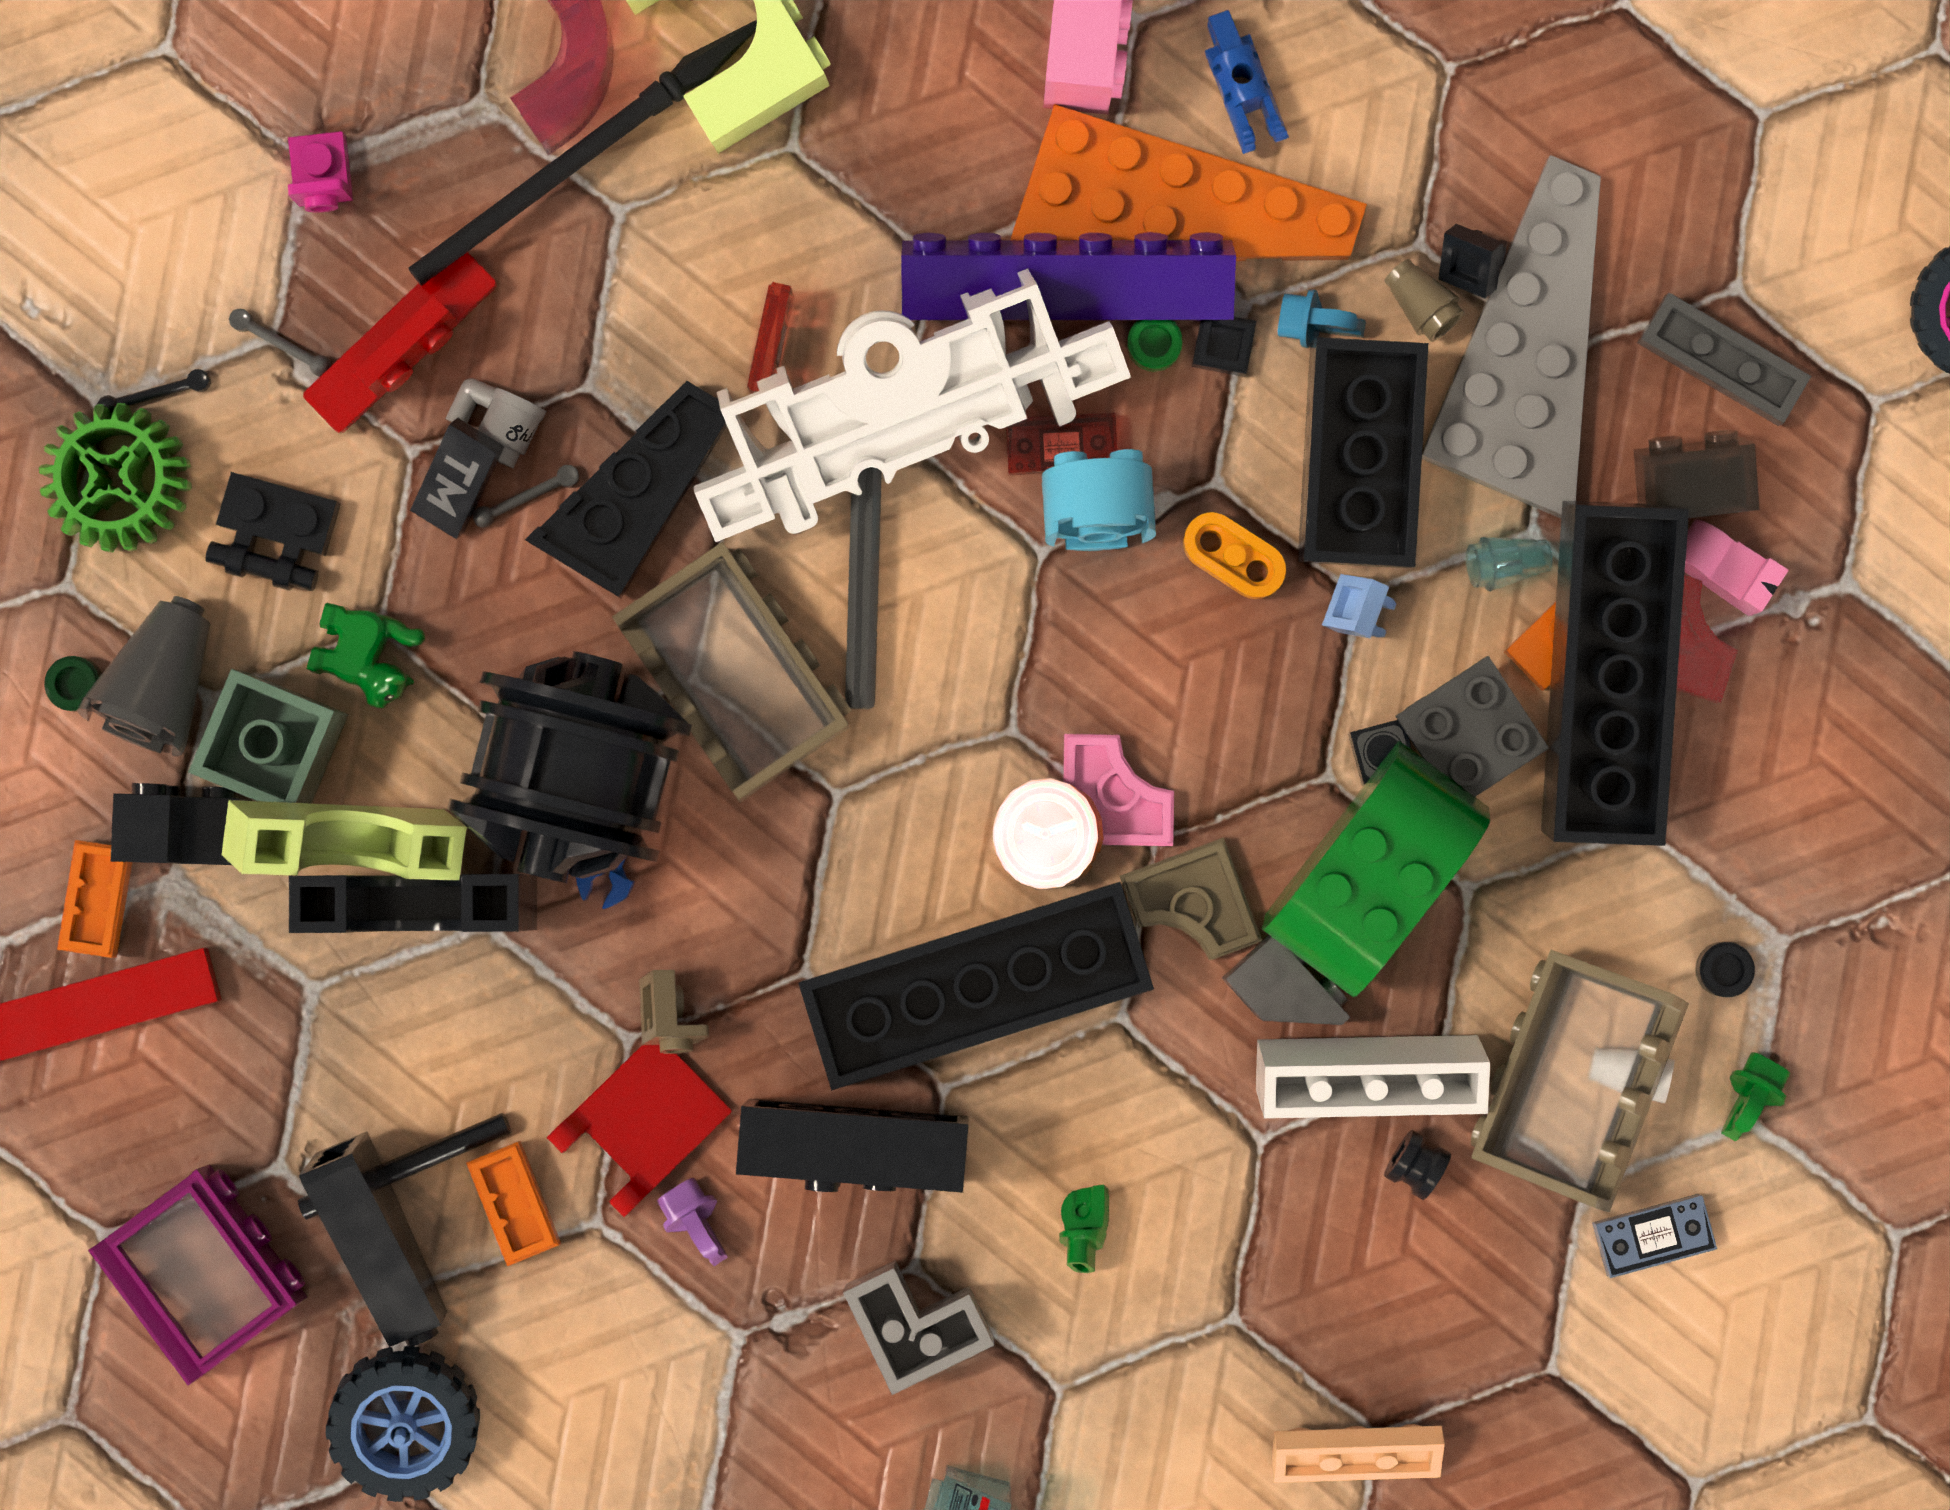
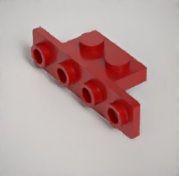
M468 252L424 285L421 286L418 283L303 393V398L337 433H344L387 391L391 393L401 387L412 375V368L427 353L431 355L441 349L452 337V329L496 289V281Z

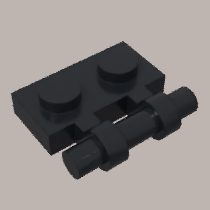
M231 472L216 525L237 531L235 539L231 546L211 541L206 551L205 561L225 567V573L242 578L247 573L272 580L274 587L290 591L294 586L313 591L318 581L319 571L301 566L305 551L326 556L341 504L331 499ZM257 538L284 544L279 559L254 553Z

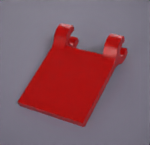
M642 1045L546 1138L561 1153H565L584 1133H588L630 1176V1181L609 1201L625 1217L732 1110L677 1054L660 1053V1045Z

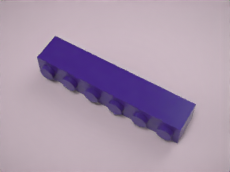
M1153 232L1137 234L1134 240H1112V236L1106 233H1085L1079 236V240H1057V236L1050 233L1026 234L1024 240H1001V236L995 233L971 234L968 236V240H946V236L943 234L920 233L914 235L913 240L902 241V315L910 320H967L969 318L960 295L968 292L970 296L992 289L997 297L1022 287L1017 272L1027 268L1038 285L1050 320H1234L1236 253L1232 240H1223V236L1217 233H1195L1190 235V240H1168L1167 235ZM1026 300L1000 310L1002 320H1029Z

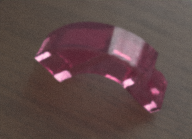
M547 0L561 23L562 38L559 52L551 67L540 78L510 97L517 111L547 155L562 147L585 128L598 111L609 88L614 62V45L609 21L600 0Z

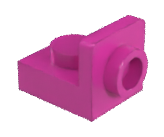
M342 131L288 137L293 182L288 184V195L299 207L305 206V211L321 213L338 209V202L353 201L347 136Z

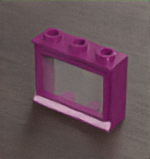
M210 1164L193 1171L192 1174L88 1250L187 1386L203 1377L308 1298L301 1289L305 1285V1281L299 1270L287 1258H284L282 1261L268 1244L272 1240L268 1228L255 1214L248 1216L235 1199L239 1196V1191L234 1182L223 1170L218 1169L214 1171Z

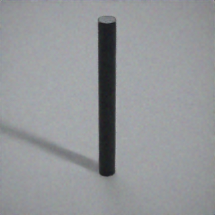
M500 1113L385 1162L382 1165L392 1184L510 1134L511 1128L505 1114ZM309 1196L298 1199L299 1209L306 1220L318 1215Z

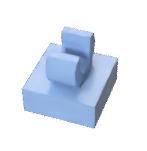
M1340 574L1322 626L1338 633L1371 639V636L1385 637L1387 630L1378 627L1376 622L1381 608L1394 610L1396 607V602L1391 597L1386 596L1389 586L1374 579Z

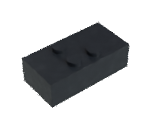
M1317 337L1310 343L1298 563L1391 568L1415 567L1429 343Z
M748 1099L741 1106L736 1175L805 1180V1190L818 1192H838L841 1183L860 1184L863 1185V1189L874 1191H896V1187L963 1193L969 1116Z

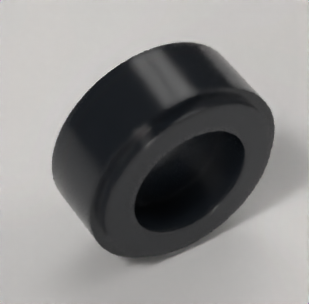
M1716 942L1707 946L1700 953L1696 961L1695 972L1699 984L1708 993L1719 997H1735L1745 992L1751 985L1755 975V965L1749 952L1742 946L1732 942Z

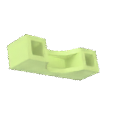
M228 800L222 856L241 874L298 876L300 870L310 866L351 865L389 872L406 879L459 880L467 827L444 809Z

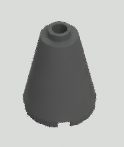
M174 596L171 602L159 601L82 698L77 709L81 717L89 721L94 712L106 719L102 730L157 753H161L164 745L168 744L172 747V756H181L187 746L211 625L207 619L202 617L205 611L204 608L179 596Z

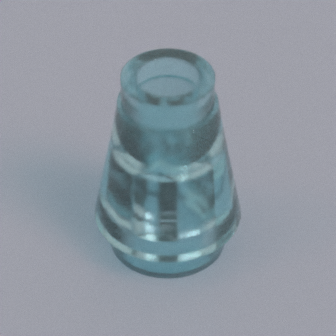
M1481 537L1478 543L1469 544L1466 550V568L1471 584L1475 588L1485 587L1487 591L1502 588L1540 573L1550 572L1552 569V551L1546 539Z

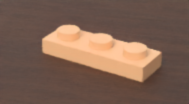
M1408 1424L1401 1427L1385 1428L1351 1426L1345 1429L1310 1430L1307 1428H1295L1289 1431H1274L1272 1454L1274 1483L1438 1478L1441 1477L1445 1445L1442 1426Z

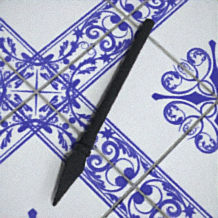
M757 20L684 56L671 72H663L659 77V82L654 81L639 94V98L408 268L411 274L421 286L650 116H656L673 105L672 100L675 102L681 101L686 91L710 80L756 31Z

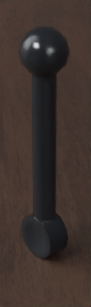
M195 369L188 374L187 379L118 398L106 395L101 397L97 404L106 406L112 416L117 403H125L130 406L192 389L195 392H204L210 387L211 379L205 371Z

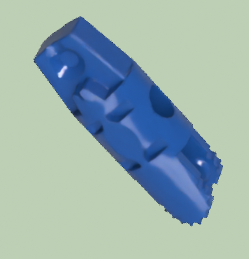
M1229 10L1210 16L1207 28L1214 47L1206 49L1205 55L1221 93L1242 153L1245 154L1256 150L1255 135L1245 114L1260 108L1265 118L1267 130L1275 143L1289 138L1251 35L1239 36ZM1236 77H1243L1249 82L1240 84L1234 81Z

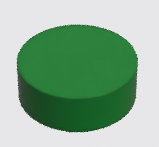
M1137 320L1130 329L1127 338V351L1131 360L1138 367L1146 371L1157 372L1169 368L1177 360L1182 349V334L1173 320Z

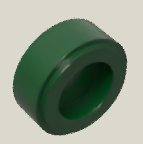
M77 656L63 657L55 661L46 673L44 680L46 695L58 708L77 712L82 698L101 676L102 672L95 663L88 659Z

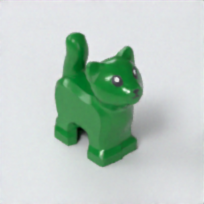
M330 603L325 604L319 625L320 628L327 629V634H338V643L335 649L314 646L311 650L306 669L319 675L329 673L348 684L359 686L366 696L367 704L375 708L383 709L388 703L401 698L406 687L413 685L414 680L395 665L379 663V658L389 638L396 640L402 645L413 647L424 642V631L420 628L410 629L395 618L373 611H352L347 607Z

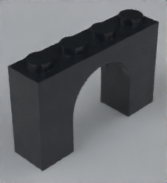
M461 874L459 880L406 879L401 876H289V933L377 931L519 932L537 930V876L530 874Z

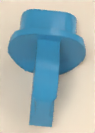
M1309 290L1307 296L1284 294L1277 332L1279 337L1300 339L1301 346L1309 348L1310 343L1319 336L1320 332L1363 338L1366 321L1358 319L1357 315L1351 312L1322 308L1318 291Z

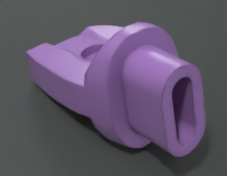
M695 1178L682 1182L657 1200L667 1218L663 1224L666 1232L688 1231L704 1258H708L713 1266L728 1258L717 1236L706 1220L712 1214L717 1200L713 1195L705 1196Z

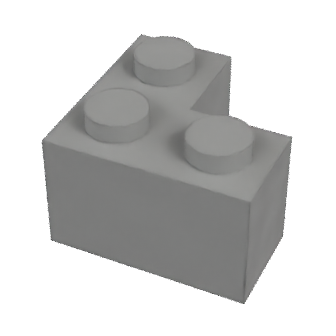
M896 1260L845 1285L843 1294L892 1395L994 1346V1336L970 1286L919 1310Z

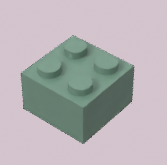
M231 669L188 773L256 801L312 804L349 714L251 673Z

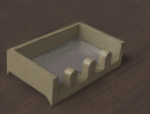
M721 542L622 609L612 618L674 709L692 725L690 732L739 803H742L760 788L843 731L849 729V724L844 716L851 712V709L834 684L824 689L812 671L818 668L820 664L806 643L800 639L793 644L781 626L789 620L774 597L768 594L761 598L753 587L750 580L755 578L757 573L743 552L738 548L730 553L724 543Z
M1550 949L1547 960H1541L1533 972L1530 990L1534 994L1527 1012L1522 1011L1513 1024L1510 1041L1514 1043L1508 1062L1507 1064L1502 1063L1494 1074L1490 1091L1495 1096L1487 1116L1482 1115L1473 1129L1471 1146L1475 1148L1471 1158L1596 1209L1610 1212L1689 1003L1669 992Z

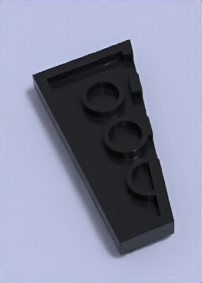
M686 381L636 430L637 433L616 453L613 452L599 466L600 469L582 487L574 491L558 506L559 509L541 527L538 526L525 541L621 599L727 427L718 399Z

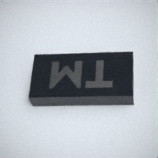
M456 418L449 424L410 511L453 538H459L465 532L504 446L461 419Z

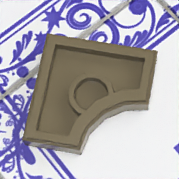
M1224 838L1120 875L1139 928L1161 924L1181 929L1200 944L1209 960L1262 942Z

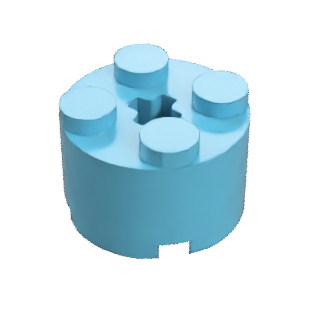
M1123 449L1111 452L1109 454L1110 458L1088 459L1086 453L1079 451L1063 452L1055 455L1054 466L1042 473L1045 542L1054 547L1056 539L1062 538L1065 539L1067 550L1100 551L1128 547L1127 536L1141 533L1142 543L1153 539L1156 536L1152 467L1143 462V452L1135 449Z

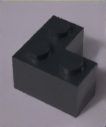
M132 783V794L113 793L110 862L232 865L222 856L228 800H252L235 798L236 792L224 787H202L201 797H181V786Z

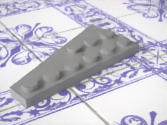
M1550 155L1544 164L1506 253L1504 264L1500 267L1497 290L1489 295L1424 445L1422 459L1561 518L1562 501H1576L1601 176Z

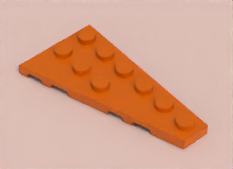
M1054 104L1010 240H1024V236L1030 233L1054 234L1057 236V240H1079V236L1085 233H1106L1112 236V240H1134L1135 235L1148 232L1165 234L1168 236V240H1190V235L1209 232L1222 235L1223 240H1232L1236 261H1246V259H1282V261L1348 260L1351 256L1367 204Z

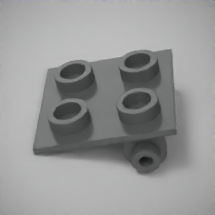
M1489 656L1472 665L1427 696L1417 700L1395 716L1422 758L1474 797L1549 749Z

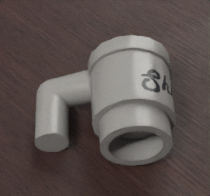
M469 378L464 380L445 419L453 422L456 418H459L468 424L477 404L488 408L478 430L504 446L498 462L514 469L520 454L525 455L538 425L543 420L547 411L503 389L495 388L477 379Z

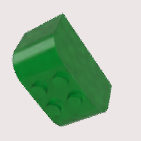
M1398 741L1266 912L1262 930L1350 996H1357L1380 972L1471 855L1489 826L1491 820L1489 807L1401 741Z

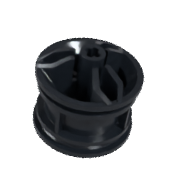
M573 651L572 658L565 656L555 657L526 666L518 678L482 672L480 683L492 687L499 701L497 704L481 700L478 712L486 714L471 774L462 772L460 779L461 784L475 787V793L463 801L450 798L447 810H450L469 830L505 860L514 862L522 830L527 831L517 868L519 872L567 883L569 874L583 879L615 870L627 856L654 862L658 861L660 851L649 848L641 836V832L643 829L659 833L661 822L655 820L670 761L677 762L680 751L664 746V742L676 734L689 736L692 725L663 697L636 675L625 674L618 703L613 702L623 666L620 662Z

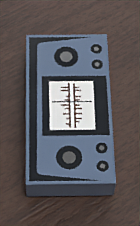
M1700 1194L1592 1222L1606 1276L1609 1278L1717 1249L1704 1199Z

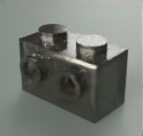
M1737 430L1704 433L1703 442L1686 444L1682 443V437L1680 436L1657 437L1648 440L1649 448L1633 449L1637 503L1676 505L1689 509V518L1760 510L1755 444L1745 437H1738Z

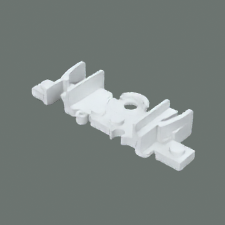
M1027 268L1017 272L1022 287L997 297L992 289L970 296L968 292L960 295L969 319L934 332L933 337L923 341H918L916 334L911 329L915 324L907 317L893 311H872L852 321L840 337L837 356H842L845 372L832 377L828 374L793 388L785 366L776 368L777 374L757 381L759 391L733 401L727 388L718 391L717 396L720 410L744 466L693 486L694 493L715 542L775 519L774 514L778 512L785 529L789 533L797 534L810 529L818 522V515L813 503L844 491L856 495L862 494L857 480L859 474L864 469L874 467L881 470L885 482L889 484L896 470L949 450L957 436H959L963 447L967 451L977 453L984 450L989 442V435L984 425L989 424L1002 429L1027 419L1026 409L1033 402L1027 384L1039 379L1058 425L1062 426L1071 422L1076 416L1073 400L1131 378L1113 326L1108 321L1058 341L1038 285ZM1026 300L1030 321V344L1006 355L1005 331L1000 310ZM878 342H889L899 351L897 365L886 373L873 371L866 362L868 350ZM766 404L779 427L791 440L770 449L765 448L751 433L740 414ZM979 433L977 438L968 439L970 434Z

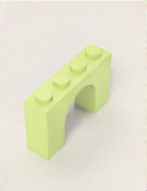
M626 0L634 15L659 1ZM753 0L757 13V26L753 41L747 52L734 65L683 96L718 154L830 86L823 70L829 67L831 63L814 36L807 41L802 37L795 23L803 19L793 0Z

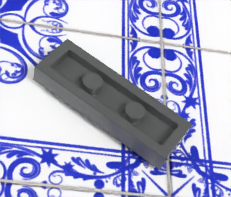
M1667 293L1637 342L1639 345L1777 426L1784 424L1812 377L1671 293Z

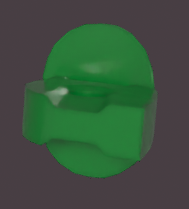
M1750 1053L1743 1069L1735 1070L1730 1075L1731 1085L1739 1094V1097L1724 1124L1721 1134L1733 1141H1737L1742 1133L1749 1132L1752 1129L1764 1106L1784 1105L1786 1095L1782 1090L1789 1078L1790 1072L1761 1054Z
M1104 1184L1072 1191L1067 1195L1061 1207V1218L1065 1231L1059 1233V1241L1067 1247V1266L1078 1273L1095 1272L1096 1250L1102 1249L1107 1236L1109 1190Z

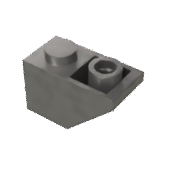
M1270 935L1262 940L1222 977L1244 1004L1262 1021L1343 1025L1350 1018L1342 1009V1006L1348 999L1337 986L1326 977L1318 982L1304 967L1306 964L1304 960Z

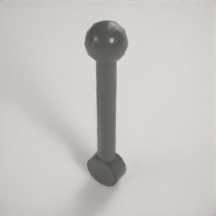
M236 309L230 314L229 323L235 330L239 332L250 331L309 365L314 375L321 376L331 367L329 358L324 355L314 356L253 321L252 315L246 310Z
M564 465L557 471V476L491 508L487 506L478 507L473 513V520L479 527H489L494 522L495 517L561 485L566 488L574 487L579 481V473L572 465Z

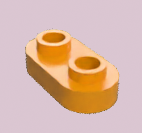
M1214 512L1204 513L1193 519L1185 530L1183 548L1188 559L1194 565L1244 597L1263 599L1275 593L1282 585L1286 575V565L1280 552L1228 517ZM1203 534H1216L1220 539V548L1214 552L1204 550L1200 544V538ZM1258 562L1265 567L1266 577L1263 581L1255 582L1249 579L1246 569L1250 563Z

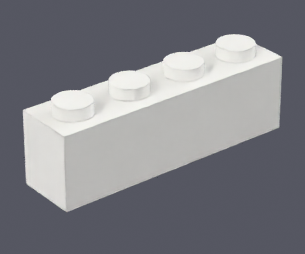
M1478 1035L1257 1040L1256 1092L1264 1118L1488 1114L1490 1061Z

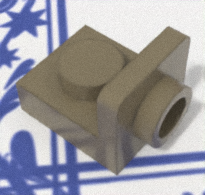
M652 970L639 979L642 1045H660V1053L680 1054L692 1052L693 1044L709 1037V1025H677V1018H681L683 1015L684 994L682 987L675 985V970Z

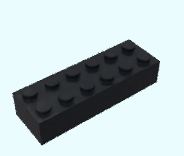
M1562 501L1547 745L1549 749L1546 750L1541 831L1553 842L1665 846L1689 509L1665 504Z
M1121 882L1112 883L798 983L831 1091L1154 990Z

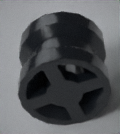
M1411 1130L1403 1138L1385 1169L1384 1177L1394 1183L1403 1181L1411 1187L1413 1195L1424 1200L1431 1194L1443 1176L1451 1159V1153L1441 1147L1434 1149L1424 1143L1422 1135Z

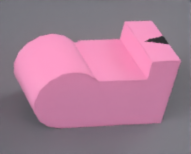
M1694 520L1687 534L1685 573L1747 616L1762 612L1789 570L1771 558H1763L1739 541L1736 543L1727 534L1713 525L1701 520Z

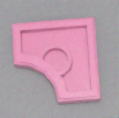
M1064 734L1063 781L1074 785L1092 798L1102 817L1104 836L1102 845L1173 846L1174 791L1153 787L1133 772L1123 756L1120 735Z

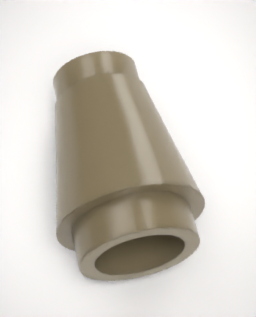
M1410 259L1397 265L1385 278V283L1391 288V292L1418 336L1424 334L1433 342L1451 330L1464 315V311L1458 305L1459 297L1421 268L1415 266Z

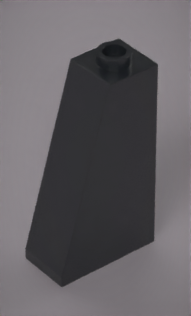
M368 1131L315 1153L300 1173L299 1178L388 1346L391 1347L405 1341L407 1346L413 1347L430 1340L439 1333L437 1327L442 1325L447 1309Z

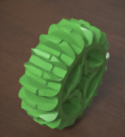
M117 403L111 416L106 406L97 404L93 410V422L86 414L80 411L74 413V422L78 429L72 431L60 425L56 427V432L58 436L65 440L61 447L54 444L44 446V451L55 457L54 465H41L38 469L40 474L53 478V483L44 485L39 491L41 496L47 499L58 498L49 507L47 512L54 519L66 517L62 523L61 531L69 536L80 532L79 543L84 546L92 547L99 540L101 550L112 553L120 540L125 550L135 551L138 545L137 533L145 542L153 544L157 542V533L153 528L156 523L167 530L174 528L173 520L165 515L169 508L180 512L186 509V504L174 497L176 490L188 491L192 488L190 481L177 477V473L186 471L191 467L190 460L185 457H172L183 447V442L176 436L166 438L170 426L161 419L151 424L152 414L146 409L139 408L132 416L128 405ZM129 435L138 437L130 447L123 445L117 452L110 455H105L93 447L103 439L112 436ZM150 455H152L155 465V482L151 495L145 490L142 483L143 472L150 464L147 460ZM82 462L88 470L89 478L87 485L80 492L83 496L80 501L76 478L79 465ZM100 463L112 469H118V475L123 480L122 483L131 493L112 486L113 481L108 476L109 472ZM122 500L134 505L138 509L134 514L116 521H99L94 518L102 508L108 510L113 504Z

